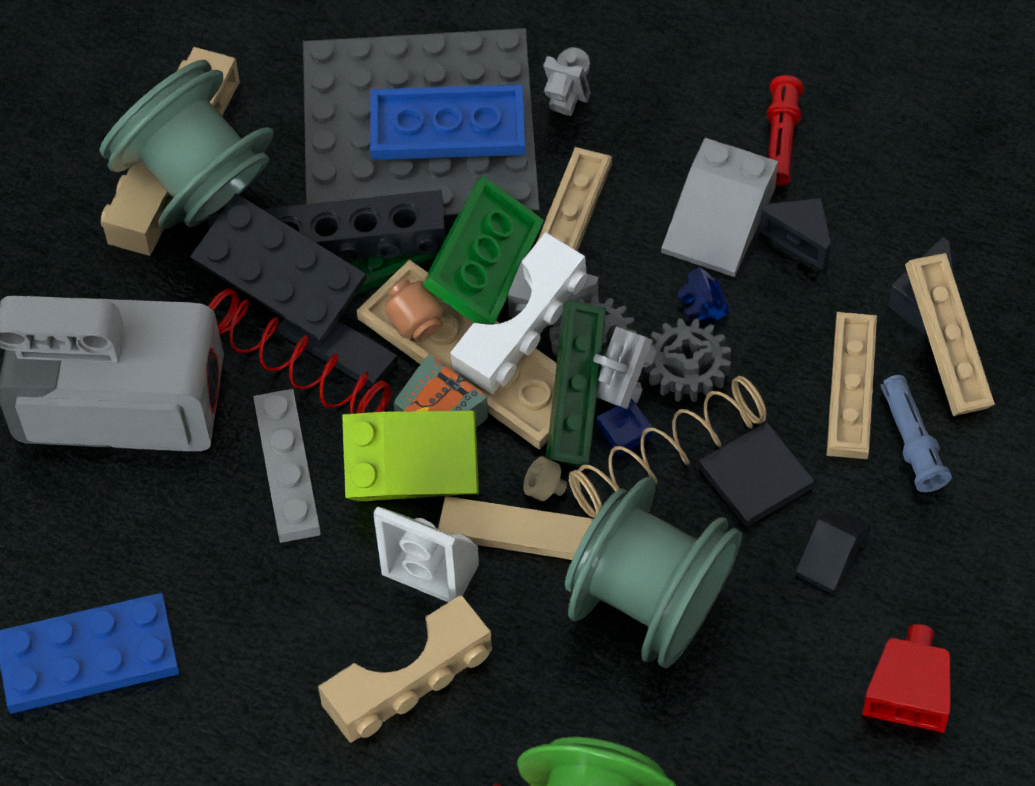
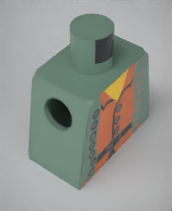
M428 355L395 399L394 412L475 411L477 427L488 418V401L485 394L434 357Z

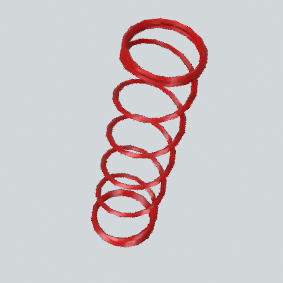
M226 289L214 297L208 305L213 311L221 300L229 294L232 295L230 308L225 318L218 325L219 334L230 330V343L235 352L243 354L259 347L261 366L265 370L273 372L283 369L290 364L289 376L294 388L303 390L320 382L319 393L321 402L325 407H338L351 399L350 414H353L356 394L367 381L368 371L360 376L350 396L338 404H328L323 398V384L325 377L338 360V353L330 357L321 377L307 386H299L293 380L294 360L305 348L308 342V335L303 336L299 340L291 359L277 368L267 367L262 358L263 345L275 331L279 322L278 317L273 318L269 322L261 341L256 346L247 350H241L233 343V328L247 311L249 300H243L238 306V295L232 289ZM245 304L244 309L242 310L241 314L238 316V314H239L241 308H242L243 305ZM379 381L374 384L362 398L356 414L364 413L371 398L382 387H384V393L374 412H384L391 396L389 383Z

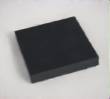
M767 422L699 460L701 472L746 528L814 488L812 477Z

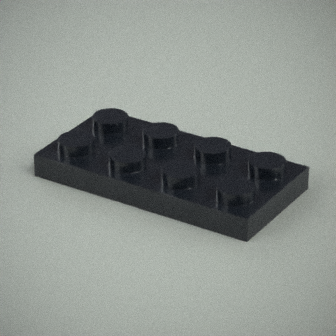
M236 193L190 256L196 264L322 343L367 279L366 274Z

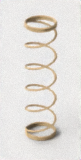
M738 376L732 380V392L735 400L719 391H711L707 394L704 401L705 421L689 410H678L672 422L674 440L656 428L645 429L641 437L643 460L631 450L615 446L611 449L609 455L611 480L599 469L590 465H582L578 470L570 472V487L579 505L592 518H595L602 508V503L596 489L587 476L581 472L585 468L601 475L615 492L619 490L612 467V456L617 450H623L632 455L646 469L649 476L654 479L655 484H657V479L649 467L644 449V437L650 431H655L664 436L678 450L683 462L689 465V460L680 447L676 432V419L681 413H688L698 419L709 430L714 443L721 447L720 439L713 431L708 417L707 402L712 395H720L729 400L739 410L748 428L752 429V422L761 424L766 420L767 412L759 392L748 379ZM738 382L744 385L750 392L759 410L760 418L754 415L748 408L741 395ZM580 482L583 484V486L589 493L593 501L595 510L589 505V503L583 496L581 492Z

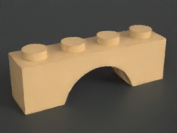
M459 595L426 617L428 641L422 654L411 665L395 672L379 673L364 669L354 663L318 686L322 706L350 743L359 737L366 738L379 730L385 720L396 713H406L416 705L420 697L431 690L438 691L443 689L452 681L454 675L466 667L473 668L478 666L488 657L489 652L492 651L491 631L462 595Z

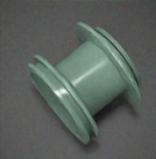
M204 59L197 60L179 69L144 95L112 127L104 138L99 150L104 158L109 159L108 168L113 172L126 170L141 161L173 197L160 216L158 224L162 229L172 228L182 222H185L188 227L192 228L208 220L209 215L216 214L223 209L235 193L239 195L262 172L269 161V157L263 152L273 138V129L269 127L261 128L241 139L210 103L221 87L224 76L222 71L212 70L210 63Z
M645 477L629 492L625 489L617 490L599 510L583 536L571 561L565 580V589L572 593L568 608L569 618L572 621L583 619L602 600L648 626L649 629L642 648V659L648 663L658 657V664L666 669L681 656L711 610L734 564L741 544L742 533L736 528L728 531L727 519L720 517L712 522L697 540L650 514L649 511L654 499L656 484L652 477Z

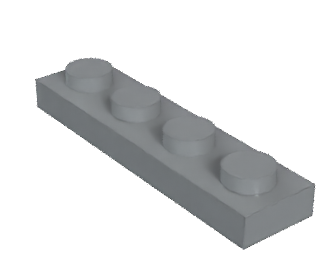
M289 389L253 396L279 541L282 543L321 535L294 391Z

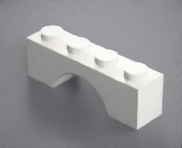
M546 232L522 261L524 280L532 291L529 302L523 311L513 319L500 324L486 325L473 323L450 352L453 370L492 395L500 385L505 386L510 382L516 372L518 361L524 354L530 355L540 341V333L548 323L553 325L559 319L563 312L564 302L571 293L576 295L583 288L588 277L585 256Z

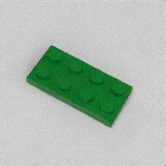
M482 175L474 183L422 286L471 322L494 325L508 297L522 258L528 255L544 220Z

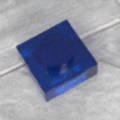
M633 399L630 400L627 409L617 406L597 417V426L613 448L621 446L631 449L641 443V437L645 429L653 428ZM653 431L645 435L644 441L653 437ZM617 450L616 452L618 455H620L625 451Z

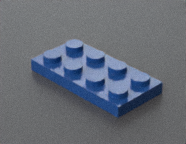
M523 84L370 89L371 160L525 155Z
M162 593L0 630V667L6 703L10 714L179 674Z

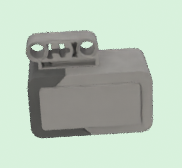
M8 296L0 301V348L5 349L0 374V406L13 438L29 444L174 451H203L210 447L224 356L216 316L210 307L188 302L41 296Z

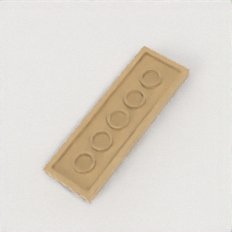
M409 260L357 310L358 320L419 364L428 355L434 357L487 396L488 413L540 450L548 442L557 363L535 348L530 355L524 354L518 361L516 372L507 385H500L493 395L453 370L450 352L472 326L473 322L440 298L438 300L444 308V315L441 318L442 326L434 334L421 341H416L414 338L406 339L401 337L384 310L386 302L391 297L389 290L397 283L406 279L410 283L424 282L428 272Z

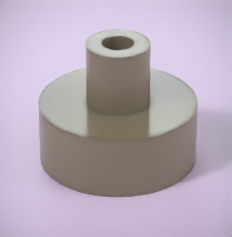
M545 457L537 458L526 473L523 484L525 494L540 501L547 500L553 493L561 496L566 490L567 482L560 478V465Z

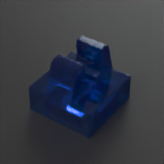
M701 267L687 274L689 282L678 292V297L686 304L694 299L695 303L684 311L685 315L693 321L694 319L701 320L711 316L718 320L730 313L720 285L715 278Z

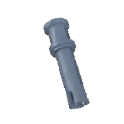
M894 375L883 381L884 384H881V389L889 403L892 415L904 440L903 456L905 461L912 465L916 478L914 482L917 490L920 492H933L944 487L952 478L951 472L941 462L938 454L940 450L938 441L929 436L925 429L906 378L903 375Z

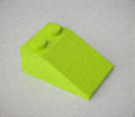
M400 411L342 415L346 498L360 502L479 494L475 411Z

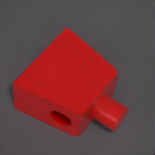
M915 624L909 627L906 641L895 638L888 640L867 690L862 715L944 733L950 712V654L946 649L932 647L933 629L925 625Z

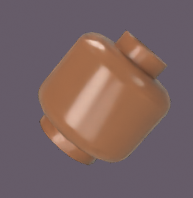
M406 279L397 283L389 290L391 297L386 302L384 310L401 337L406 339L414 338L416 341H421L434 334L442 326L441 318L444 315V308L436 295L422 286L423 281L410 283Z

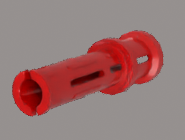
M787 75L778 76L770 82V92L773 98L772 104L767 110V118L772 124L768 158L778 161L776 186H784L790 182L794 126L801 118L798 100L803 94L804 85L798 78Z

